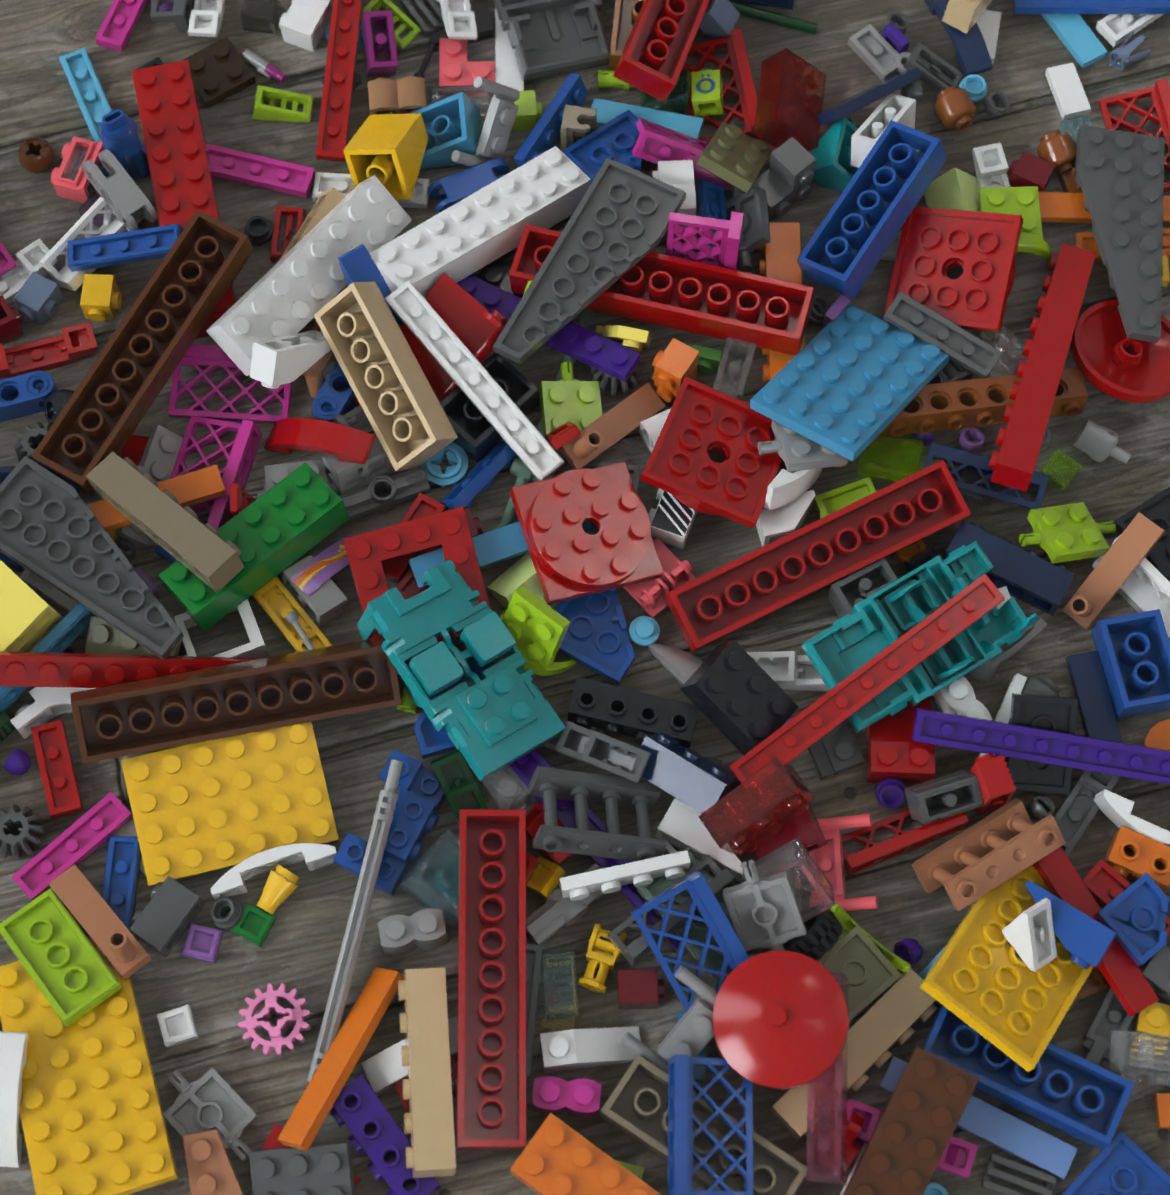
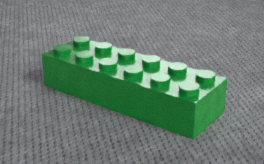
M305 462L217 529L220 534L219 538L224 542L230 540L241 551L239 557L244 565V568L218 593L178 560L158 576L171 597L205 632L348 521L350 517L343 500Z

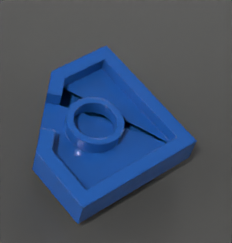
M1147 872L1095 914L1104 926L1118 934L1115 939L1138 966L1143 965L1167 944L1165 924L1169 898Z

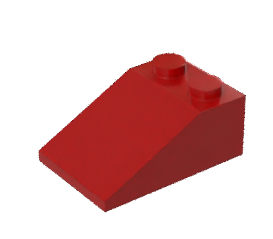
M930 697L922 700L916 706L909 702L907 703L908 706L892 716L888 714L866 728L867 782L879 783L884 778L895 777L902 780L905 784H920L933 779L935 775V744L917 742L911 739L916 709L931 710Z

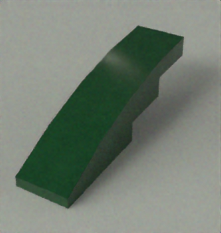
M455 750L430 762L458 824L460 809H488L460 750Z

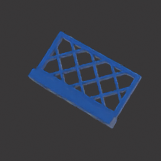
M698 870L686 876V880L630 911L686 1012L692 1006L695 994L697 993L688 986L677 982L674 974L679 965L696 969L695 975L700 978L702 971L719 975L715 991L719 992L724 977H728L730 974L726 972L727 965L733 971L738 965L749 959L704 875ZM684 890L688 891L692 899L688 913L671 909L675 895ZM667 901L666 907L660 906V904ZM695 908L698 909L701 916L694 915ZM651 909L664 911L660 930L647 927L641 915ZM670 913L687 917L682 936L665 932ZM692 919L705 922L708 927L704 942L687 937ZM651 933L658 934L656 942ZM663 936L681 940L676 958L662 955L660 946ZM712 936L717 945L710 944ZM686 942L703 946L698 964L681 960ZM708 948L722 952L724 958L720 970L703 966ZM667 962L674 963L672 971ZM682 990L690 992L688 1000Z
M675 1054L668 1060V1195H753V1082L743 1077V1084L735 1090L722 1076L729 1068H732L726 1059L689 1057V1055ZM693 1066H705L714 1076L703 1089L693 1079ZM714 1067L724 1068L720 1072H718ZM717 1080L731 1094L720 1107L706 1093ZM693 1089L698 1093L694 1098ZM743 1089H744V1099L739 1095V1093H740ZM700 1097L714 1110L703 1123L693 1114V1104ZM733 1099L744 1108V1117L736 1125L722 1111ZM717 1115L731 1129L720 1141L706 1128ZM693 1123L698 1127L694 1132ZM743 1123H744V1133L739 1129L740 1126H741ZM700 1132L714 1145L703 1158L693 1149V1139ZM734 1133L744 1143V1152L736 1160L723 1147V1144ZM717 1150L731 1163L720 1176L706 1163ZM693 1158L698 1162L694 1167ZM743 1159L744 1168L739 1164ZM700 1167L714 1180L707 1190H693V1174ZM734 1168L744 1177V1192L732 1191L722 1181ZM717 1185H719L720 1188H721L723 1191H712V1190H713Z

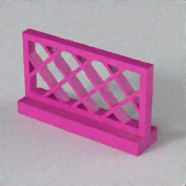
M670 212L666 255L680 258L677 255L683 254L686 257L682 259L737 270L744 213L731 212V219L729 221ZM679 225H686V226H688V227H687V228H682V227L679 226ZM709 229L720 230V231H717V232H714V233H713V232L710 231ZM698 233L703 237L697 238L694 234ZM684 239V240L687 241V242H686V243H681V242L678 241V240ZM713 243L716 247L712 248L707 244ZM697 248L701 252L696 253L693 251V249ZM712 258V259L715 260V261L709 262V261L706 260V259Z
M192 344L173 372L168 415L170 417L190 418L191 416L241 422L242 420H250L256 423L274 424L278 420L289 418L292 382L282 384L276 390L268 388L272 393L262 402L258 403L250 392L261 384L260 381L255 380L245 388L236 378L243 372L220 346ZM181 366L195 367L200 374L186 384L180 378ZM199 367H205L206 369L202 371ZM216 368L224 369L229 376L215 386L207 375ZM204 378L213 389L199 400L191 388ZM234 380L242 392L229 402L220 391ZM181 383L183 388L179 390V384ZM188 391L196 403L188 410L177 409L178 399ZM284 391V396L282 399L279 394H281ZM218 394L226 405L217 412L209 411L204 404L214 395ZM247 395L255 407L247 414L239 413L233 406ZM274 398H277L283 405L282 416L268 415L263 407ZM201 407L204 411H197V409ZM231 409L234 413H227V411ZM261 411L263 415H257L256 413Z
M191 416L170 479L200 470L206 466L210 467V463L224 455L227 457L226 467L219 470L227 495L202 502L192 508L196 514L207 508L209 512L207 523L217 530L232 519L229 486L231 483H238L245 489L262 433L255 422L250 420H242V423ZM197 426L208 427L212 432L197 442L194 438ZM229 431L237 432L235 440L225 446L219 439L220 436ZM216 439L221 449L205 457L201 448ZM198 451L202 460L187 468L185 465L187 456Z

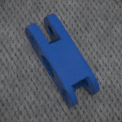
M493 159L433 182L427 188V194L432 200L443 199L436 206L435 211L438 214L508 174L510 169L505 159Z
M338 361L312 403L314 419L333 422L336 415L341 414L343 416L351 411L356 404L353 400L355 393ZM340 387H348L344 392L336 391Z
M35 371L0 380V422L43 412L46 399L53 392L58 391L51 375L44 371ZM17 396L16 399L7 401L10 397Z

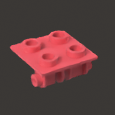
M658 537L653 540L664 572L662 576L623 587L651 618H654L668 606L664 598L668 592L697 579L690 572L693 569L691 564L687 560L681 562Z

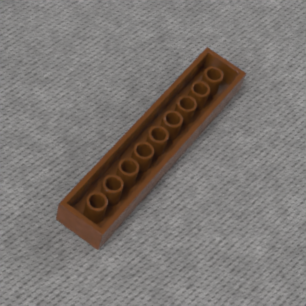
M199 209L196 210L31 455L37 464L71 486L92 496L94 490L86 475L111 452L119 455L253 253V248L247 235Z
M384 637L73 692L71 693V706L82 764L402 705L397 672L381 647L385 640Z

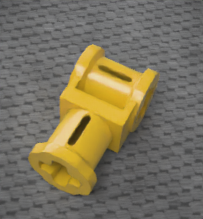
M598 923L593 928L587 947L586 961L588 964L583 978H579L577 984L587 990L604 994L607 989L605 982L609 970L614 971L621 952L608 938V933L611 931L602 929L601 924ZM623 932L618 936L623 943H625L627 933ZM599 967L596 978H594L596 970Z

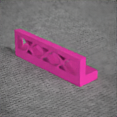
M639 118L636 127L640 134L632 151L635 157L658 164V161L693 160L695 178L704 179L733 191L732 184L696 164L709 144L708 142Z

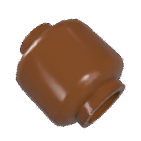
M950 86L937 95L934 110L945 128H957L960 131L972 124V118L977 109L966 89Z
M1056 130L1039 140L1040 144L1036 150L1039 158L1056 165L1054 171H1057L1059 175L1075 167L1073 162L1076 161L1077 147L1069 133H1061V130Z

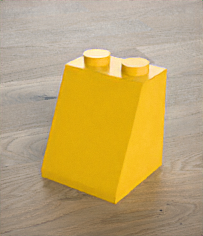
M421 113L369 115L343 149L354 187L375 175L395 200H411L429 139Z

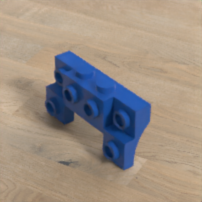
M393 749L379 775V779L386 782L391 759L404 762L397 788L400 790L398 793L399 797L396 802V809L393 814V821L390 826L375 888L391 896L394 895L411 861L416 862L424 848V844L421 842L427 832L431 834L439 820V816L436 814L446 797L434 771L424 767L422 762ZM348 832L333 859L334 864L359 877L368 842Z

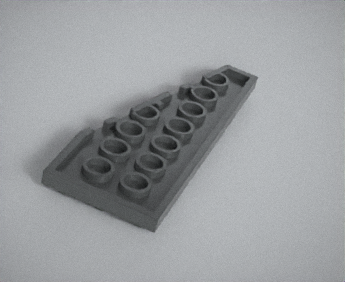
M1080 125L1077 130L1075 180L1078 188L1081 187L1084 195L1083 204L1085 210L1089 211L1093 223L1091 228L1104 267L1107 266L1110 274L1109 283L1111 289L1115 290L1119 302L1118 311L1127 338L1157 343L1161 337L1165 138Z
M606 158L493 345L494 352L519 364L525 361L659 245L668 229L670 212L677 213L686 199V192Z
M24 456L0 484V552L165 660L184 637L180 628L162 604L159 603L107 531L104 530L74 487Z

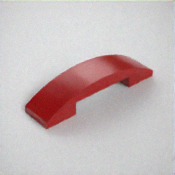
M91 322L62 328L63 335L5 349L3 344L0 343V379L59 368L97 351L98 346Z
M288 418L274 423L264 448L267 451L291 454L293 449L332 454L339 461L365 464L376 438L372 434L338 423L309 418Z

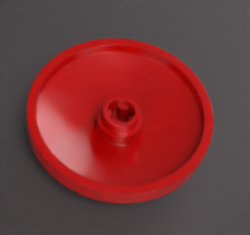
M1118 300L1103 301L1088 308L1077 321L1070 343L1073 359L1083 376L1100 391L1122 401L1151 403L1169 396L1170 321L1161 315V337L1157 343L1128 339L1118 311Z
M777 950L764 952L742 962L728 975L721 985L713 1009L714 1035L726 1061L735 1071L749 1081L767 1088L792 1089L804 1086L820 1078L840 1057L849 1033V1008L844 992L835 977L813 958L792 951Z

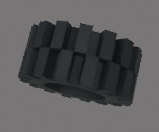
M821 907L805 917L804 924L807 934L791 938L783 946L785 951L804 954L814 960L821 959L824 953L832 948L831 945L839 940L838 937L842 935L843 927L825 908Z

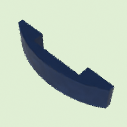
M924 0L932 16L938 15L956 48L955 58L965 77L992 70L991 58L977 22L966 34L942 21L949 0Z

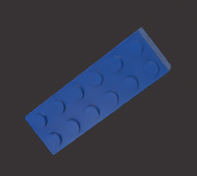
M893 120L889 122L798 257L797 262L805 278L851 299L855 298L947 160L940 139Z
M942 1004L921 1048L979 1078L975 1087L976 1090L1099 1150H1103L1111 1144L1135 1083L1050 1042L1035 1068L1027 1072Z

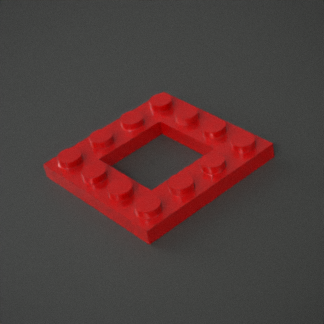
M463 506L343 539L363 613L367 608L368 602L390 590L383 561L442 546L445 561L452 560L456 566L455 571L459 572L472 591H479L481 595L477 599L478 603L485 601L491 609ZM376 630V632L370 639L379 638L383 636L380 635ZM451 630L448 633L451 639L460 637L462 631L454 634ZM440 636L439 638H437V641H438V642L444 641L443 636Z

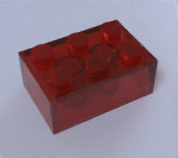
M787 48L763 60L753 134L776 148L780 147L791 137L797 140L808 152L817 148L821 124L816 115L821 113L823 109L827 74Z
M776 757L702 813L699 819L720 849L737 856L741 854L744 856L758 847L757 842L764 836H772L784 827L783 822L792 815L795 817L805 812L810 807L809 802L815 797L796 770Z

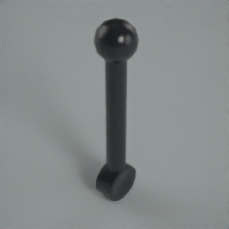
M432 34L430 36L429 49L419 71L414 76L424 78V72L433 51L439 45L440 35Z

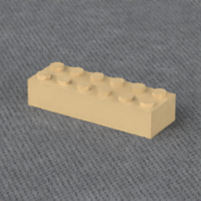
M376 282L351 283L313 315L395 471L419 467L458 438Z

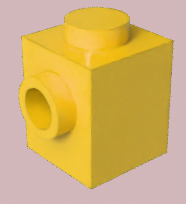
M84 274L80 307L85 318L95 322L115 320L116 309L121 308L122 296L114 275Z

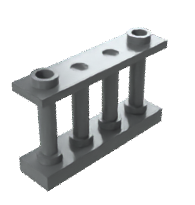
M537 766L528 785L529 796L543 798L545 825H540L532 842L533 849L630 861H640L662 855L667 842L666 840L651 838L649 811H652L661 794V788L646 780H640V783H636L622 777ZM556 799L574 802L576 829L558 826ZM587 803L605 806L607 832L589 830ZM618 807L636 810L638 836L620 834Z

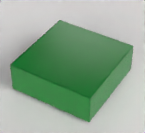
M247 902L243 909L241 920L231 931L237 936L261 947L277 918Z

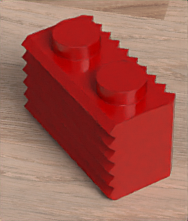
M994 754L983 755L975 760L976 763L969 771L977 776L983 799V806L975 808L978 816L994 812L1006 805L1017 788L1013 785L1015 781L1011 779L1012 774L1008 773L1010 769L1006 767L1008 763L1004 761L1005 757L1002 755L994 757Z

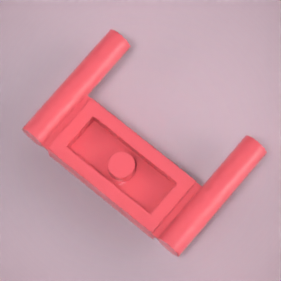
M871 814L817 819L827 845L809 852L812 912L823 907L830 913V909L835 903L841 905L845 912L878 909L877 896L846 898L842 835L840 833V829L872 826ZM817 871L824 873L822 875L828 879V883H831L829 884L828 890L826 889L827 885L824 883L821 877H819L820 874L819 872L817 873Z

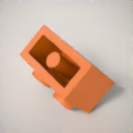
M675 338L671 340L665 351L660 350L652 363V366L655 367L651 377L654 380L653 389L660 399L667 403H674L685 376L693 380L697 379L699 351Z
M1121 825L1113 836L1104 861L1123 878L1132 882L1147 872L1164 892L1170 885V847Z

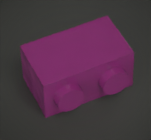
M392 10L364 11L360 24L366 77L393 76L398 68Z

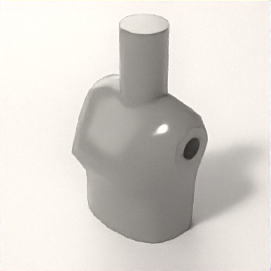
M1089 419L1082 425L1072 443V446L1083 451L1096 462H1103L1111 456L1126 464L1131 457L1130 452L1116 446L1119 439L1115 431L1098 425Z

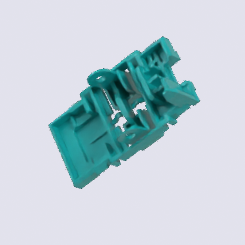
M977 541L968 546L963 545L949 553L947 555L948 558L944 560L938 555L854 605L851 609L852 615L847 614L832 623V627L803 643L802 649L829 691L896 641L901 632L916 623H920L935 611L934 608H940L983 574H988L994 568ZM914 576H917L918 581L916 579L911 580L910 582L906 583L905 585L901 586L900 588L881 598L879 601L878 598L882 595L886 594L887 592L891 591L892 589L896 588L902 583L908 581ZM1014 597L1010 598L1000 609H997V607L993 608L848 718V721L855 732L859 733L888 714L892 716L908 706L907 703L909 702L916 706L922 700H926L987 663L991 658L1000 655L1003 652L1000 648L1003 644L1008 646L1023 637V633L1029 630L1040 617L1037 613H1034L1027 618ZM973 662V665L968 667V664Z

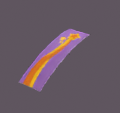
M350 534L329 546L289 579L310 596L328 579L349 564L343 539L353 536Z

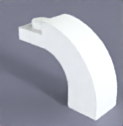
M35 687L29 691L35 702L21 707L10 721L25 739L32 734L31 727L45 724L57 715L73 713L71 693L95 688Z

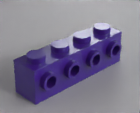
M360 1075L343 1087L329 1113L339 1127L346 1124L350 1129L352 1135L347 1139L351 1141L358 1154L365 1151L372 1162L367 1165L368 1169L378 1182L384 1178L391 1188L386 1194L433 1195L439 1191L441 1187L434 1177L413 1178V1168H406V1147L412 1146L364 1077Z

